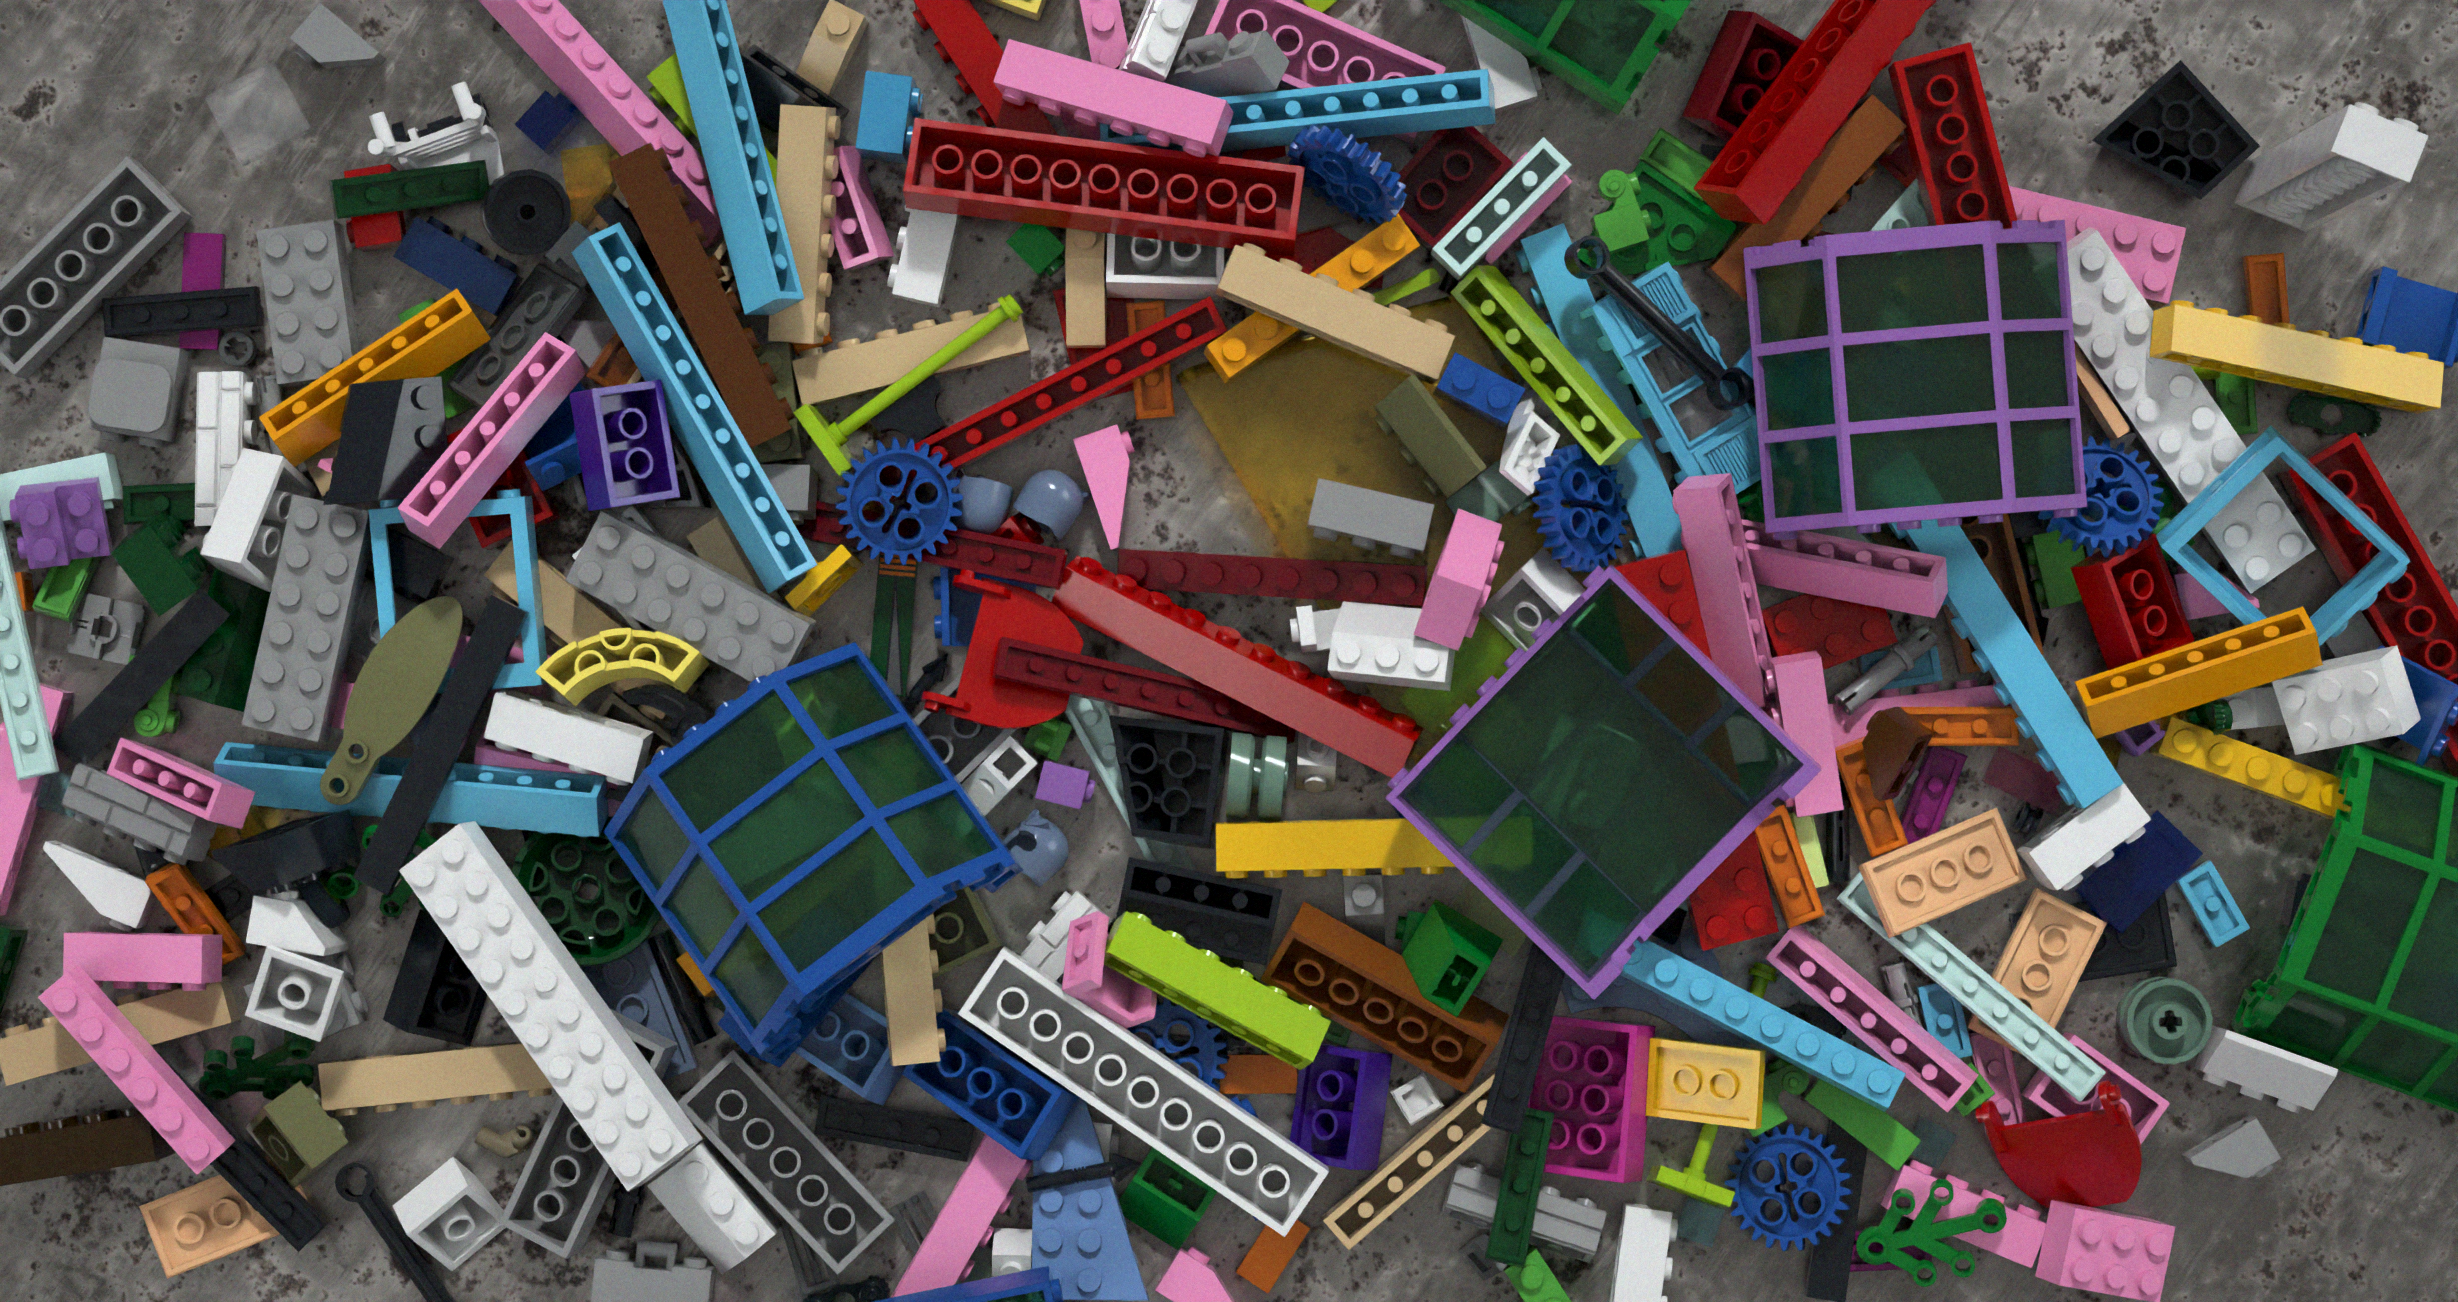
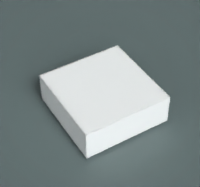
M1421 1072L1390 1092L1411 1126L1444 1106L1424 1072Z

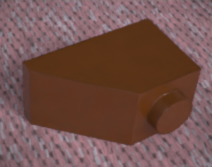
M1897 706L1879 710L1870 718L1866 726L1868 733L1862 742L1873 795L1880 802L1898 797L1934 735L1933 731Z

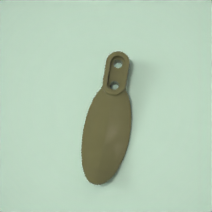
M440 596L413 608L382 637L370 653L349 697L344 719L343 740L321 777L320 790L328 802L335 805H344L358 799L378 765L381 756L399 745L427 711L446 676L461 636L463 609L455 598ZM356 744L361 745L364 749V754L360 759L356 758L353 754V748ZM337 778L342 779L345 785L341 793L337 792L334 788V782Z

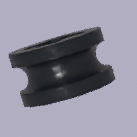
M2024 801L2014 817L2010 832L2013 834L2021 832L2023 833V838L2029 841L2041 822L2044 810L2039 807L2032 809L2030 803Z

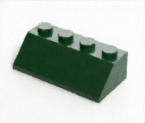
M215 567L207 594L225 609L230 616L186 661L177 690L178 694L244 712L271 592L220 571Z

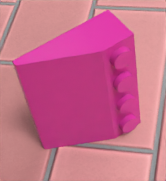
M1553 1015L1527 1106L1554 1113L1543 1172L1619 1183L1642 1181L1648 1116L1645 1115L1650 1038L1655 1037V1025Z

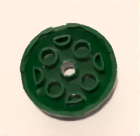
M609 816L599 837H579L573 834L562 833L542 834L536 831L527 839L517 853L511 871L574 960L582 967L604 965L627 956L645 942L661 917V913L603 832L612 819ZM637 830L625 840L660 889L665 882L661 860L650 841L642 832ZM593 884L597 886L599 890L593 900H584L577 896V892L582 885Z

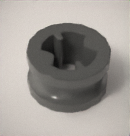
M238 331L229 332L223 336L218 348L224 362L239 368L253 363L258 351L254 339ZM235 340L239 343L247 344V351H242L246 355L241 359L229 354V347L234 348L231 343Z

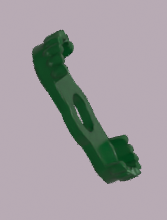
M2308 392L2298 393L2292 397L2287 407L2288 416L2293 423L2298 426L2316 428L2327 435L2356 432L2362 438L2369 437L2378 431L2377 428H2380V422L2382 421V418L2379 417L2380 412L2371 404L2349 403L2335 396L2325 398L2311 396ZM2334 404L2343 413L2341 422L2335 427L2326 425L2321 418V412L2326 405Z
M2220 698L2183 710L2186 713L2185 718H2188L2189 723L2207 725L2214 735L2231 730L2233 723L2232 710L2224 699ZM2212 706H2213V708H2214V713H2215L2214 718H2213V714H2212Z

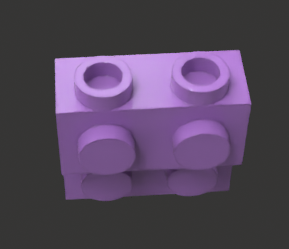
M99 477L21 485L15 494V499L10 500L9 508L12 522H20L23 535L17 538L18 554L20 559H28L29 569L69 565L71 559L111 555L113 547Z

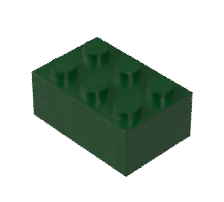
M164 510L128 534L111 552L112 556L159 617L197 591L211 573L207 568L210 562L200 554L201 549L198 546L192 548L183 535L187 531L183 524L174 514L168 516Z

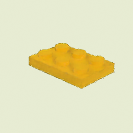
M1664 1037L1650 1038L1645 1116L1755 1130L1761 1128L1766 1050Z

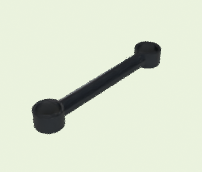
M1585 236L1567 248L1564 256L1567 270L1576 278L1594 279L1707 384V397L1715 408L1729 411L1744 405L1750 399L1752 384L1747 374L1737 368L1725 370L1609 262L1610 252L1602 239L1596 236ZM1581 248L1589 252L1593 250L1597 257L1596 268H1591L1590 270L1584 268L1577 258V250ZM1721 380H1726L1730 383L1734 381L1739 390L1737 400L1729 402L1723 397L1720 391Z
M354 1161L342 1167L335 1179L337 1192L343 1199L357 1202L425 1300L427 1302H455L416 1244L406 1235L401 1223L378 1192L379 1177L376 1169L365 1161ZM359 1167L367 1172L365 1175L366 1187L361 1195L352 1194L345 1187L344 1177L348 1173L349 1168Z

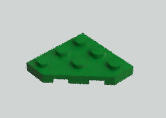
M1640 161L1633 172H1635L1638 178L1641 195L1635 197L1640 210L1646 209L1648 211L1653 232L1648 233L1649 240L1646 244L1611 254L1609 262L1624 276L1647 272L1668 261L1671 267L1714 259L1737 225L1728 219H1722L1711 207L1643 161ZM1613 202L1606 210V212L1613 209ZM1581 248L1577 253L1579 262L1590 269L1596 268L1597 257L1593 250L1589 252Z

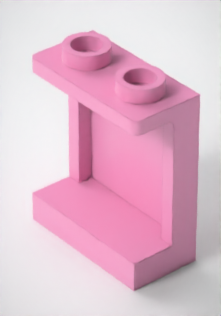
M1096 911L1070 921L1062 991L1126 1029L1152 1020L1156 1012L1157 993L1104 965L1106 940L1109 935L1107 933L1109 917L1100 911Z

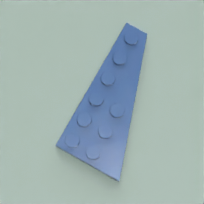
M1078 1097L1040 1161L1033 1160V1176L1068 1169L1074 1170V1168L1078 1170V1167L1082 1169L1083 1166L1085 1168L1088 1165L1105 1162L1101 1144L1089 1111V1104L1082 1098ZM1111 1177L1093 1181L1087 1180V1182L1083 1180L1082 1183L1079 1181V1183L1075 1182L1072 1185L1033 1192L1032 1269L1049 1266L1053 1279L1059 1278L1063 1300L1150 1301ZM1042 1290L1031 1292V1299H1045Z

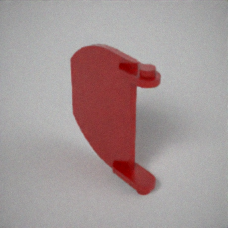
M961 569L960 574L954 576L952 585L982 595L981 603L955 698L924 691L921 697V701L925 703L924 710L939 713L940 708L946 709L945 714L999 729H1020L1036 726L1065 712L1069 694L993 678L992 675L1000 638L1006 637L1081 654L1084 642L1076 627L1057 606L1044 597L1030 590L990 578L981 577V580L975 579L976 573Z
M2110 1081L2099 1082L2098 1094L2104 1108L2102 1110L2005 1126L1993 1101H1986L1982 1103L1980 1108H1976V1118L1979 1123L1985 1124L1986 1134L2002 1168L2009 1178L2025 1194L2043 1206L2050 1208L2051 1200L2087 1207L2127 1202L2139 1181L2142 1168V1149L2124 1104L2119 1102L2121 1092L2117 1084L2112 1085Z

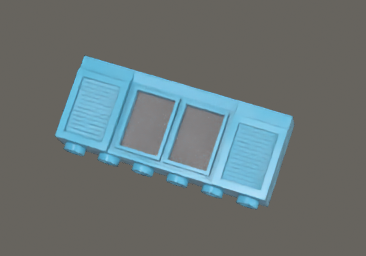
M1669 261L1631 281L1725 370L1728 369L1721 358L1722 351L1715 338L1708 335L1702 324L1700 310L1691 302L1683 288L1680 275L1671 267ZM1610 294L1579 312L1582 320L1592 315L1594 316L1604 334L1597 338L1599 347L1604 352L1611 349L1614 351L1623 367L1622 370L1616 373L1619 382L1623 386L1632 383L1642 400V403L1636 406L1637 414L1643 420L1652 418L1662 435L1655 440L1657 449L1661 453L1671 451L1681 469L1674 474L1678 485L1691 476L1731 473L1735 493L1738 494L1761 479L1756 409L1750 403L1746 402L1744 405L1729 411L1715 408L1707 397V384ZM1721 380L1720 391L1723 397L1729 402L1737 400L1739 390L1734 381L1730 383L1729 381ZM1770 443L1771 468L1773 472L1783 466L1784 463L1779 456L1776 444Z

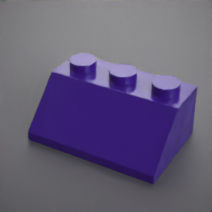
M1321 1043L1313 1063L1299 1070L1290 1141L1325 1165L1349 1170H1377L1393 1054Z

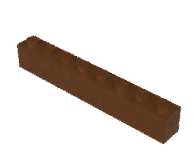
M650 142L609 162L608 165L750 449L792 429L789 421L796 417L786 397L778 399L772 385L778 383V380L769 362L761 364L754 351L761 347L751 326L743 328L737 314L743 312V309L734 291L726 293L719 280L726 275L716 255L708 257L702 245L708 238L699 220L696 219L691 222L684 207L690 205V202L681 184L673 186L667 174V171L673 169L663 147L655 150Z

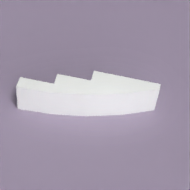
M1526 381L1523 386L1526 389L1508 425L1502 448L1499 472L1528 496L1535 489L1534 482L1539 481L1541 477L1538 468L1546 466L1544 458L1551 456L1560 437V434L1555 431L1560 419Z

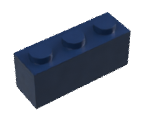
M416 216L393 257L452 291L458 289L465 299L498 317L524 279L514 273L518 266L498 254L494 261L481 254L484 246L465 235L461 241L447 234L451 227L432 216L429 217L427 222Z

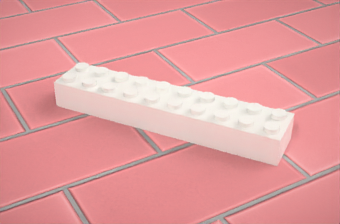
M2356 102L2355 105L2349 104L2251 160L2234 203L2307 232L2410 183L2428 135L2418 132L2419 126L2411 121L2401 118H2394V121L2378 116L2379 110L2371 105Z
M2088 227L2067 242L2074 341L2115 406L2186 507L2247 447L2190 365L2149 357L2154 312L2098 230ZM2054 251L2030 269L2037 293L2042 300H2046L2056 316L2061 318L2056 251ZM2263 471L2201 529L2240 587L2250 594L2316 550Z
M476 821L459 823L399 870L627 1191L646 1183L703 1140Z
M1006 946L999 952L958 1013L964 1019L1283 1237L1287 1235L1329 1173L1328 1166L1126 1028L1062 991L1060 983Z

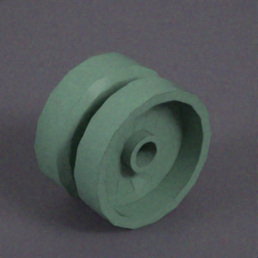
M1232 733L1226 817L1246 818L1250 813L1251 795H1258L1257 814L1260 819L1280 821L1282 797H1286L1289 766V761H1285L1287 737L1267 735L1263 740L1262 757L1257 759L1254 758L1255 739L1252 734Z
M2151 976L2138 980L2124 992L2117 1005L2116 1025L2120 1038L2132 1052L2156 1063L2175 1065L2191 1060L2204 1049L2211 1036L2213 1017L2209 1003L2197 988L2183 980L2162 976ZM2165 1012L2168 1018L2167 1023L2164 1026H2160L2159 1018H2165Z

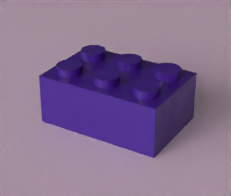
M661 380L569 393L588 511L680 497Z

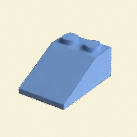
M847 991L794 1051L861 1097L881 1106L885 1104L907 1066H892L890 1064L886 1016Z

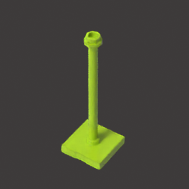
M1008 294L1006 297H999L997 299L1000 303L999 307L839 424L836 422L831 424L816 405L811 406V404L806 403L793 412L839 476H841V471L853 473L855 470L849 460L851 457H855L845 444L849 441L847 437L1007 319L1011 318L1014 323L1019 320L1018 316L1024 312L1011 294Z
M1755 962L1753 968H1749L1748 975L1754 977L1749 992L1763 999L1768 982L1776 983L1777 977H1775L1777 969ZM1703 1124L1688 1168L1684 1167L1682 1173L1662 1165L1651 1166L1646 1181L1719 1208L1730 1207L1735 1192L1706 1182L1707 1175L1703 1173L1720 1125Z

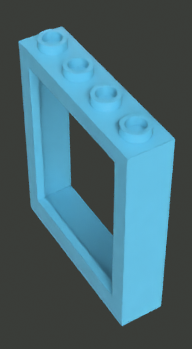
M2270 425L2177 514L2156 537L2160 546L2244 625L2266 619L2267 617L2187 542L2279 455L2380 550L2375 557L2310 617L2317 632L2320 647L2329 637L2334 638L2340 635L2347 627L2348 620L2358 610L2363 611L2370 607L2378 596L2377 592L2388 582L2394 583L2400 579L2407 570L2406 565L2411 561L2405 551Z
M520 489L496 491V499H481L467 517L510 514L518 603L520 608L530 613L521 629L524 662L504 664L492 689L543 685L546 682L535 673L547 660L532 496H520ZM404 499L380 501V508L368 509L381 639L397 623L387 524L404 522L398 510L399 505ZM455 668L448 669L437 694L444 692Z

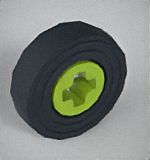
M323 870L320 871L322 877L301 884H298V880H295L304 900L330 928L338 927L350 918V911L346 901L334 897L328 891V876Z

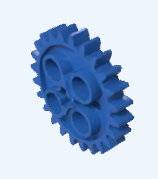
M1311 125L1309 129L1304 127L1290 144V150L1287 153V156L1291 158L1289 165L1305 166L1304 187L1313 188L1315 190L1313 196L1325 198L1326 205L1330 207L1334 204L1338 207L1340 214L1343 215L1346 211L1351 214L1354 220H1358L1362 216L1369 224L1373 219L1377 223L1382 224L1384 220L1390 222L1393 217H1396L1404 205L1407 194L1403 192L1406 185L1398 181L1401 175L1390 171L1392 163L1382 162L1379 159L1381 157L1380 152L1372 153L1369 151L1367 142L1361 145L1357 143L1353 134L1345 137L1338 128L1332 133L1326 125H1323L1321 129Z
M2089 436L2085 446L2082 445L2087 507L2077 508L2078 516L2054 518L2053 510L2040 511L2038 518L2043 520L2050 519L2051 521L2046 531L2049 533L2059 530L2061 535L2058 542L2061 544L2067 539H2071L2073 541L2072 551L2074 552L2081 545H2084L2090 557L2096 548L2101 549L2104 558H2108L2113 547L2120 555H2124L2128 545L2133 549H2137L2141 540H2147L2153 531L2152 528L2156 527L2160 519L2158 515L2164 506V503L2159 501L2163 488L2153 487L2159 478L2158 474H2146L2150 465L2149 461L2139 464L2135 461L2139 451L2135 450L2127 455L2123 453L2125 448L2124 442H2121L2114 449L2110 447L2108 437H2105L2100 446L2096 445L2093 436ZM2061 444L2056 455L2049 454L2045 465L2041 466L2037 475L2040 479H2037L2033 489L2038 492L2036 497L2074 494V488L2066 483H2074L2071 445L2067 448ZM2102 472H2108L2112 474L2114 478L2107 477ZM2118 505H2124L2130 511H2124ZM2082 515L2090 516L2095 522L2087 521Z
M892 437L891 446L886 449L880 440H876L877 452L873 454L867 448H861L865 459L860 462L851 457L849 460L855 468L854 472L841 471L840 473L848 482V485L836 486V492L845 496V499L835 502L836 509L847 511L846 514L838 518V522L840 525H852L846 531L845 536L847 539L856 536L860 537L855 546L858 551L864 549L867 545L871 546L869 550L870 559L876 558L880 551L884 552L886 564H890L893 555H898L902 565H906L907 556L913 553L918 562H921V550L924 548L935 555L936 549L933 542L938 540L941 543L947 544L948 540L943 534L944 530H957L950 517L962 515V511L953 506V502L962 500L963 495L951 490L960 484V480L958 477H946L952 471L953 466L951 463L942 466L938 465L943 456L940 451L930 457L927 456L929 445L926 442L920 446L918 451L915 450L914 440L910 437L904 447H900L897 438ZM890 465L897 466L901 473L897 482L893 484L882 483L879 477L882 469ZM910 470H916L915 477L904 493L908 504L897 507L889 530L882 532L883 525L894 509V505L890 500L891 496L899 497L901 495ZM929 482L935 485L936 491L932 499L920 501L915 498L916 488L920 484ZM875 500L882 503L883 512L878 518L867 519L862 515L863 507L869 501ZM909 517L918 521V529L913 535L903 536L898 533L897 528L901 520Z
M1579 444L1553 450V456L1544 458L1547 467L1538 468V472L1543 480L1534 482V486L1540 493L1539 496L1532 498V501L1539 505V511L1535 512L1533 517L1541 519L1542 525L1537 529V533L1546 534L1547 537L1543 546L1544 548L1553 547L1551 558L1553 560L1561 559L1562 568L1571 567L1572 572L1582 571L1583 573L1594 571L1598 565L1601 568L1609 566L1608 560L1617 558L1614 549L1623 548V544L1618 536L1627 534L1626 529L1621 525L1622 520L1628 519V515L1622 512L1621 506L1627 503V499L1620 498L1619 492L1623 489L1624 485L1616 484L1614 481L1618 471L1617 469L1608 470L1609 465L1599 466L1584 447ZM1568 504H1569V507H1570V508H1566V507H1563V506H1561V505H1568ZM1590 508L1596 509V510H1599V511H1598V512H1592V510H1591Z
M1157 997L1155 1017L1152 1020L1127 1028V1030L1133 1034L1137 1032L1147 1033L1152 1039V1047L1159 1052L1162 1051L1163 1047H1165L1167 1053H1175L1195 1046L1198 1047L1199 1053L1176 1055L1172 1061L1178 1065L1183 1062L1193 1063L1199 1071L1198 1078L1216 1091H1219L1220 1086L1213 1079H1224L1227 1072L1219 1068L1218 1065L1227 1063L1230 1058L1219 1053V1050L1228 1045V1040L1216 1039V1035L1222 1028L1219 1026L1210 1027L1208 1020L1173 1003L1165 997L1163 1003H1160ZM1172 1025H1185L1190 1032L1189 1041H1176L1171 1034Z
M1789 1124L1786 1134L1783 1133L1780 1125H1776L1772 1129V1137L1765 1131L1758 1135L1759 1143L1746 1138L1745 1143L1749 1151L1747 1153L1739 1150L1734 1152L1737 1158L1741 1160L1740 1165H1728V1169L1736 1174V1179L1725 1181V1185L1735 1188L1732 1202H1737L1739 1207L1733 1210L1731 1215H1743L1746 1218L1740 1226L1741 1230H1746L1752 1226L1755 1228L1752 1240L1757 1241L1763 1235H1766L1767 1248H1772L1777 1240H1780L1782 1251H1788L1791 1241L1794 1240L1798 1250H1805V1238H1808L1814 1246L1819 1245V1232L1828 1237L1833 1235L1832 1229L1828 1225L1830 1222L1839 1225L1844 1223L1837 1212L1838 1209L1850 1210L1851 1208L1841 1200L1843 1195L1853 1194V1190L1843 1187V1181L1850 1179L1852 1174L1840 1172L1839 1168L1847 1162V1159L1833 1158L1834 1153L1838 1149L1836 1144L1827 1148L1823 1147L1826 1139L1825 1134H1820L1812 1140L1811 1127H1805L1801 1134L1798 1135L1796 1124ZM1781 1153L1786 1155L1789 1181L1797 1183V1189L1791 1193L1799 1217L1797 1222H1794L1791 1217L1790 1195L1782 1193L1780 1190V1185L1786 1184V1175L1779 1158ZM1802 1153L1808 1154L1813 1161L1812 1171L1805 1176L1799 1174L1795 1168L1796 1158ZM1765 1160L1769 1161L1775 1168L1774 1178L1768 1183L1762 1182L1757 1175L1759 1164ZM1811 1191L1816 1193L1821 1199V1207L1815 1214L1808 1213L1803 1207L1804 1196ZM1772 1199L1778 1200L1783 1207L1781 1218L1775 1222L1771 1221L1765 1214V1206Z

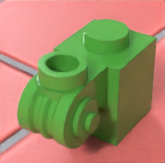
M1609 170L1599 180L1597 189L1601 198L1613 201V209L1594 215L1590 222L1594 235L1606 243L1611 255L1646 244L1649 240L1648 233L1653 232V227L1648 211L1646 209L1640 210L1635 197L1641 195V188L1635 172L1625 174L1620 170Z
M130 655V656H129V661H128V663H129L136 655ZM185 664L147 701L148 709L141 710L135 715L134 727L140 735L160 737L165 733H176L180 721V712L174 710L175 703L178 702L179 695L183 696L178 694L177 690Z
M1777 1058L1767 1064L1769 1072L1764 1074L1761 1128L1756 1130L1747 1129L1753 1138L1788 1120L1778 1101L1779 1094L1782 1090L1793 1095L1803 1093L1809 1084V1077L1806 1071L1781 1058Z

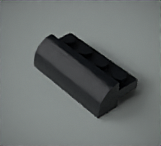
M1129 857L1116 919L1126 911L1129 913L1137 912L1148 917L1155 927L1163 931L1168 930L1180 934L1186 939L1185 943L1198 950L1206 949L1219 956L1266 965L1282 889Z

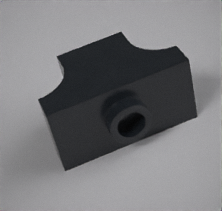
M932 375L872 418L871 422L880 434L890 431L900 432L907 439L909 437L912 438L914 444L947 427L937 411L938 398L945 389L937 378Z

